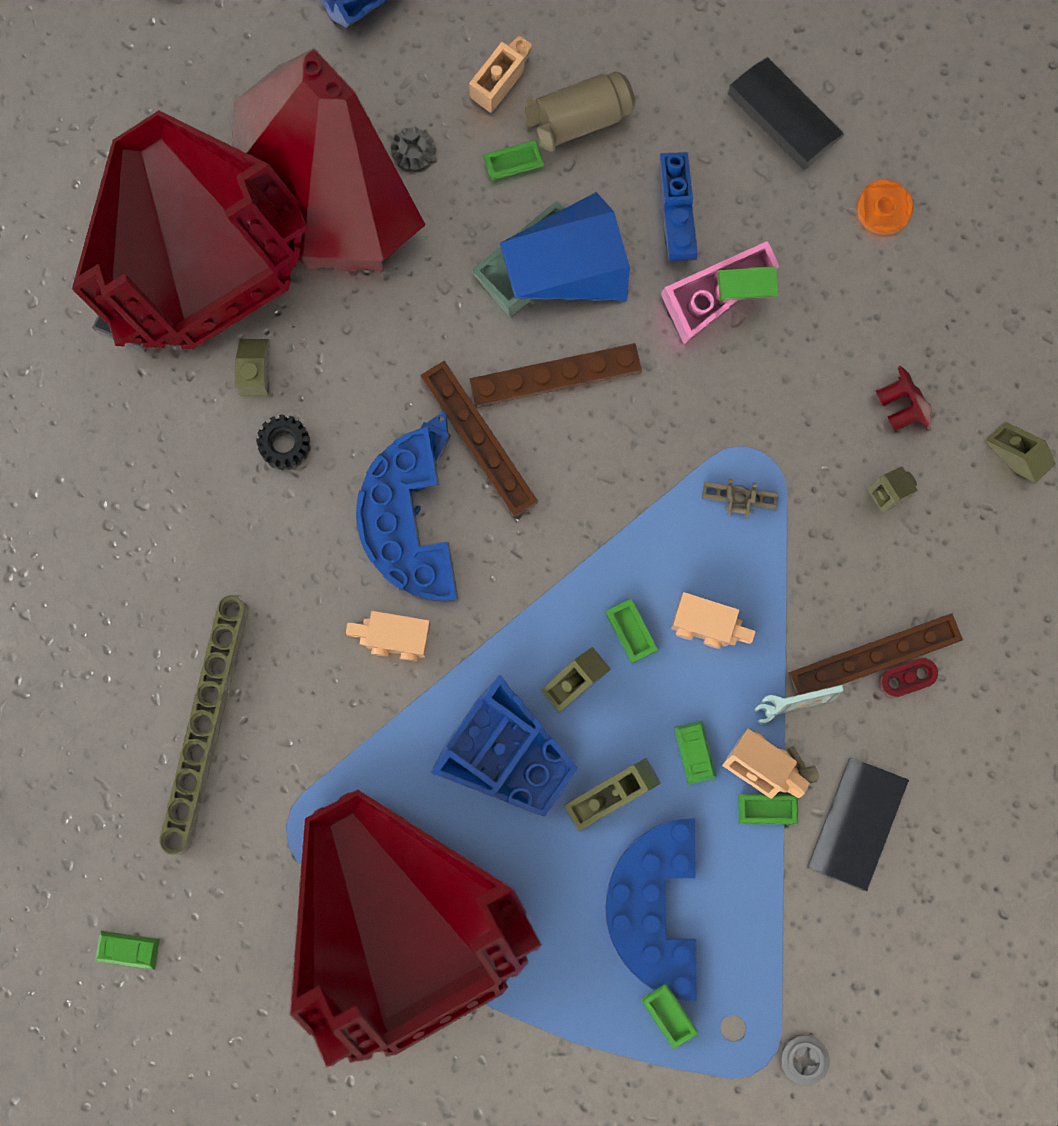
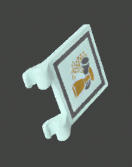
M839 685L785 699L775 695H768L762 700V703L770 701L775 707L767 704L758 705L754 711L764 710L767 718L760 719L757 722L760 725H765L778 714L832 702L844 691L843 687Z

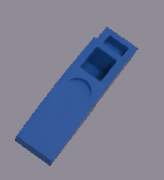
M688 152L660 153L663 224L668 260H697L698 251L692 207L693 193Z

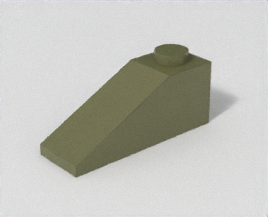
M645 758L565 804L564 807L577 830L580 831L658 786L661 782L649 761Z

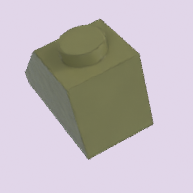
M240 339L235 358V388L239 395H268L269 339Z
M1006 421L986 439L987 444L1015 473L1035 483L1056 465L1045 440Z
M903 466L882 475L867 489L882 513L910 498L918 491L915 487L917 482L914 476L909 471L906 472Z
M591 647L574 659L541 691L560 713L598 682L611 668L596 650Z

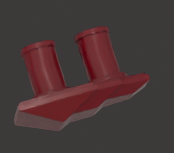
M900 365L898 366L899 380L876 390L877 396L883 407L906 395L911 397L913 401L910 403L911 406L888 416L895 432L917 421L923 422L926 430L928 429L929 431L931 430V404L924 399L921 390L915 386L909 372Z

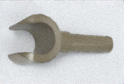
M794 746L788 748L787 750L791 757L797 761L796 765L799 769V775L810 784L817 782L819 774L816 766L806 768Z

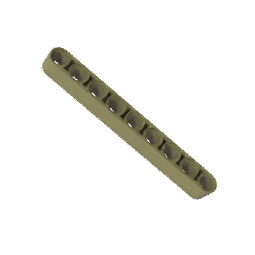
M235 595L223 597L217 606L160 835L159 844L161 849L168 854H183L192 844L248 616L246 604ZM233 603L239 604V613L234 617H228L226 614L227 607ZM226 631L232 632L233 639L231 643L225 646L220 645V635ZM217 660H224L226 663L225 670L220 674H214L212 671L213 663ZM211 688H216L219 693L217 700L213 703H207L205 699L206 692ZM205 716L211 719L210 729L206 732H201L198 728L199 720ZM201 745L204 749V756L201 760L194 761L191 758V751L195 746ZM194 774L197 779L196 787L188 791L184 787V779L188 775ZM185 803L189 806L190 813L186 819L180 820L177 817L176 810L180 804ZM177 832L182 837V844L175 850L170 846L169 839L172 834Z

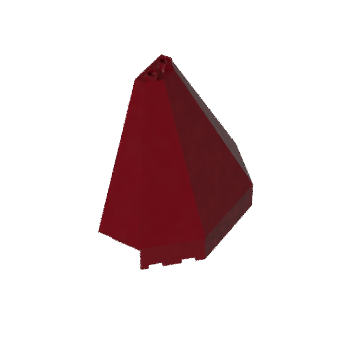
M314 48L278 65L235 100L231 146L268 163L299 201V207L307 224L306 233L302 234L298 260L307 269L323 267L346 271L362 269L384 272L382 261L387 259L426 225L357 94Z
M158 110L112 140L72 290L106 324H109L115 346L124 347L126 343L141 344V347L165 348L166 345H181L182 349H195L289 290L291 284L290 275L292 268L296 267L301 250L300 241L302 234L306 233L307 224L300 210L299 201L268 163Z
M357 789L354 792L346 793L339 800L315 810L312 815L305 818L290 1016L309 1035L313 1036L326 1067L334 1066L344 1058H348L350 1063L370 1060L373 1054L378 1052H384L386 1057L397 1055L503 995L508 988L506 981L509 977H517L529 962L526 956L537 951L542 944L526 916L527 912L513 888Z

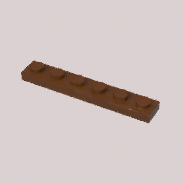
M636 343L473 377L470 378V385L475 407L479 408L638 374L642 372Z
M445 360L421 374L422 381L442 411L447 413V418L513 518L537 504V498Z
M953 613L791 671L788 675L796 695H802L843 685L961 642L963 638Z

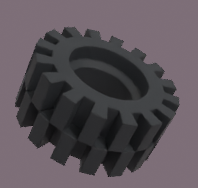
M279 415L280 418L277 419L273 416L270 418L271 421L269 423L265 421L262 424L263 429H259L257 433L259 438H256V443L261 456L273 468L276 466L279 470H283L285 467L288 470L293 469L292 466L296 464L300 466L302 464L301 460L307 459V452L311 448V441L302 422L296 421L293 416L289 415V418H286L285 415ZM283 432L290 433L295 439L293 448L285 453L278 452L273 447L274 438Z

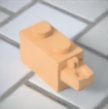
M518 36L509 45L501 42L469 82V98L492 114L524 73V63L532 51V44L521 36Z
M685 592L680 597L671 626L672 630L677 631V636L688 640H693L694 636L703 639L705 645L720 649L721 645L725 647L728 644L735 646L736 641L751 644L756 632L741 626L743 620L737 619L739 609Z
M371 611L370 619L364 618L363 625L348 622L346 636L360 638L359 644L366 646L367 649H371V654L388 657L390 652L401 654L400 659L417 662L418 657L425 658L431 624L429 620Z
M749 728L738 739L722 765L770 799L779 791L783 793L788 792L800 798L810 785L806 779L798 774L799 771L795 768L797 761L791 758L789 753L783 749H778L766 741L760 733L753 732Z

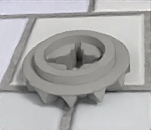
M416 126L408 129L403 127L401 132L394 135L391 144L392 157L402 168L408 170L424 168L434 157V140L426 129H418ZM419 140L417 145L420 151L412 150L407 154V144H414Z
M798 1036L788 1041L781 1052V1066L784 1073L792 1082L798 1085L811 1086L817 1084L826 1076L829 1070V1053L823 1043L814 1037ZM808 1048L809 1058L816 1062L817 1065L807 1064L802 1071L801 1063L793 1057L803 1056Z

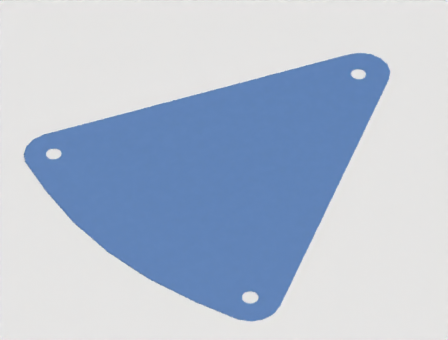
M745 446L725 448L709 457L301 794L291 807L287 820L288 846L296 861L301 865L305 818L312 815L315 810L339 800L342 795L358 789L507 884L518 895L527 912L526 916L542 945L537 951L526 956L529 961L517 977H509L506 981L507 990L503 995L487 1003V1006L573 1043L657 1066L729 1079L748 1077L766 1067L778 1051L782 1034L784 824H739L738 794L763 793L722 765L738 739L748 728L753 732L760 733L766 741L778 749L785 750V713L776 715L765 725H760L757 721L767 718L765 711H754L760 704L775 707L770 701L762 703V700L768 695H775L784 699L786 696L788 494L785 477L776 462L762 451ZM733 479L731 487L742 486L747 490H751L753 482L757 483L756 490L778 493L777 508L774 511L750 507V510H753V512L749 514L748 519L745 518V514L731 512V515L728 516V510H725V506H728V503L702 499L704 482L728 485V480ZM709 487L706 489V494L716 495L717 491L715 488ZM722 490L720 496L726 497L727 490ZM757 495L755 497V502H759V497ZM766 496L763 498V503L773 504V499ZM685 592L739 609L737 619L743 620L741 626L756 631L753 642L747 644L736 641L735 646L728 644L725 647L721 645L720 649L705 645L703 639L693 636V640H688L677 636V631L672 630L671 626L682 593ZM631 598L658 649L657 652L633 664L630 663L605 614V611ZM593 647L611 670L559 713L541 690L574 659ZM499 675H501L507 682L506 684L517 694L533 716L543 725V728L554 738L578 767L545 817L430 773L445 744L471 707ZM703 721L717 778L688 785L674 727ZM647 758L661 784L578 831L564 805L635 763ZM695 818V878H666V939H696L697 1001L677 1000L699 1034L673 1049L641 1001V998L653 992L654 989L641 982L626 967L611 941L606 921V895L611 875L617 863L634 841L661 824L680 819ZM731 1015L739 1016L746 1025V1032L743 1038L734 1042L726 1040L720 1029L724 1018Z

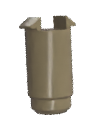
M617 71L608 75L602 73L539 97L536 100L529 97L525 107V117L528 128L541 123V126L537 127L540 148L554 152L555 146L618 123L621 118L631 115L635 107V96L631 84L625 75Z

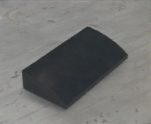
M768 57L755 64L730 84L728 95L803 170L807 169L844 135V132Z
M849 758L807 868L861 891H867L909 780L870 764Z

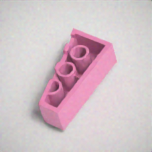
M768 241L663 289L661 296L684 345L740 301H720L717 276L719 270L776 266L777 270L780 267Z

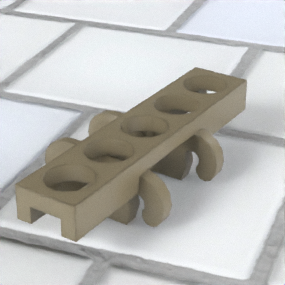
M733 479L728 480V485L704 482L702 499L729 503L728 506H725V510H728V516L731 515V512L745 514V518L748 519L749 514L753 512V510H750V507L774 511L777 508L778 493L756 490L757 483L753 482L751 490L731 487ZM709 487L715 488L717 494H706V489ZM722 490H727L726 497L720 496ZM735 493H744L745 500L742 502L736 501L734 498ZM756 495L759 497V502H755ZM766 496L771 497L773 504L763 503V498ZM733 504L746 506V508L733 506Z

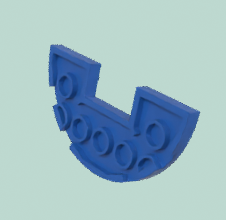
M425 427L399 437L381 454L379 453L372 462L358 493L356 508L357 528L361 543L369 560L391 584L402 591L424 599L456 600L458 599L449 542L420 546L411 490L439 485L430 428Z
M695 818L661 824L640 836L629 846L611 875L607 889L605 909L611 941L626 967L641 982L654 990L666 983L677 999L697 1001L696 939H666V878H695Z

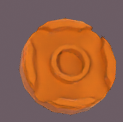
M882 179L872 182L862 191L858 198L856 210L859 220L866 229L875 234L890 235L899 232L906 226L913 214L914 204L911 194L908 190L901 187L900 183Z

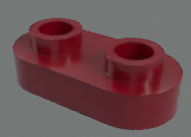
M920 658L885 671L881 675L880 688L886 696L891 698L907 695L933 685L938 678V668L933 661L927 658ZM918 669L925 671L924 679H920L917 676ZM891 678H895L898 681L899 685L896 689L890 686Z

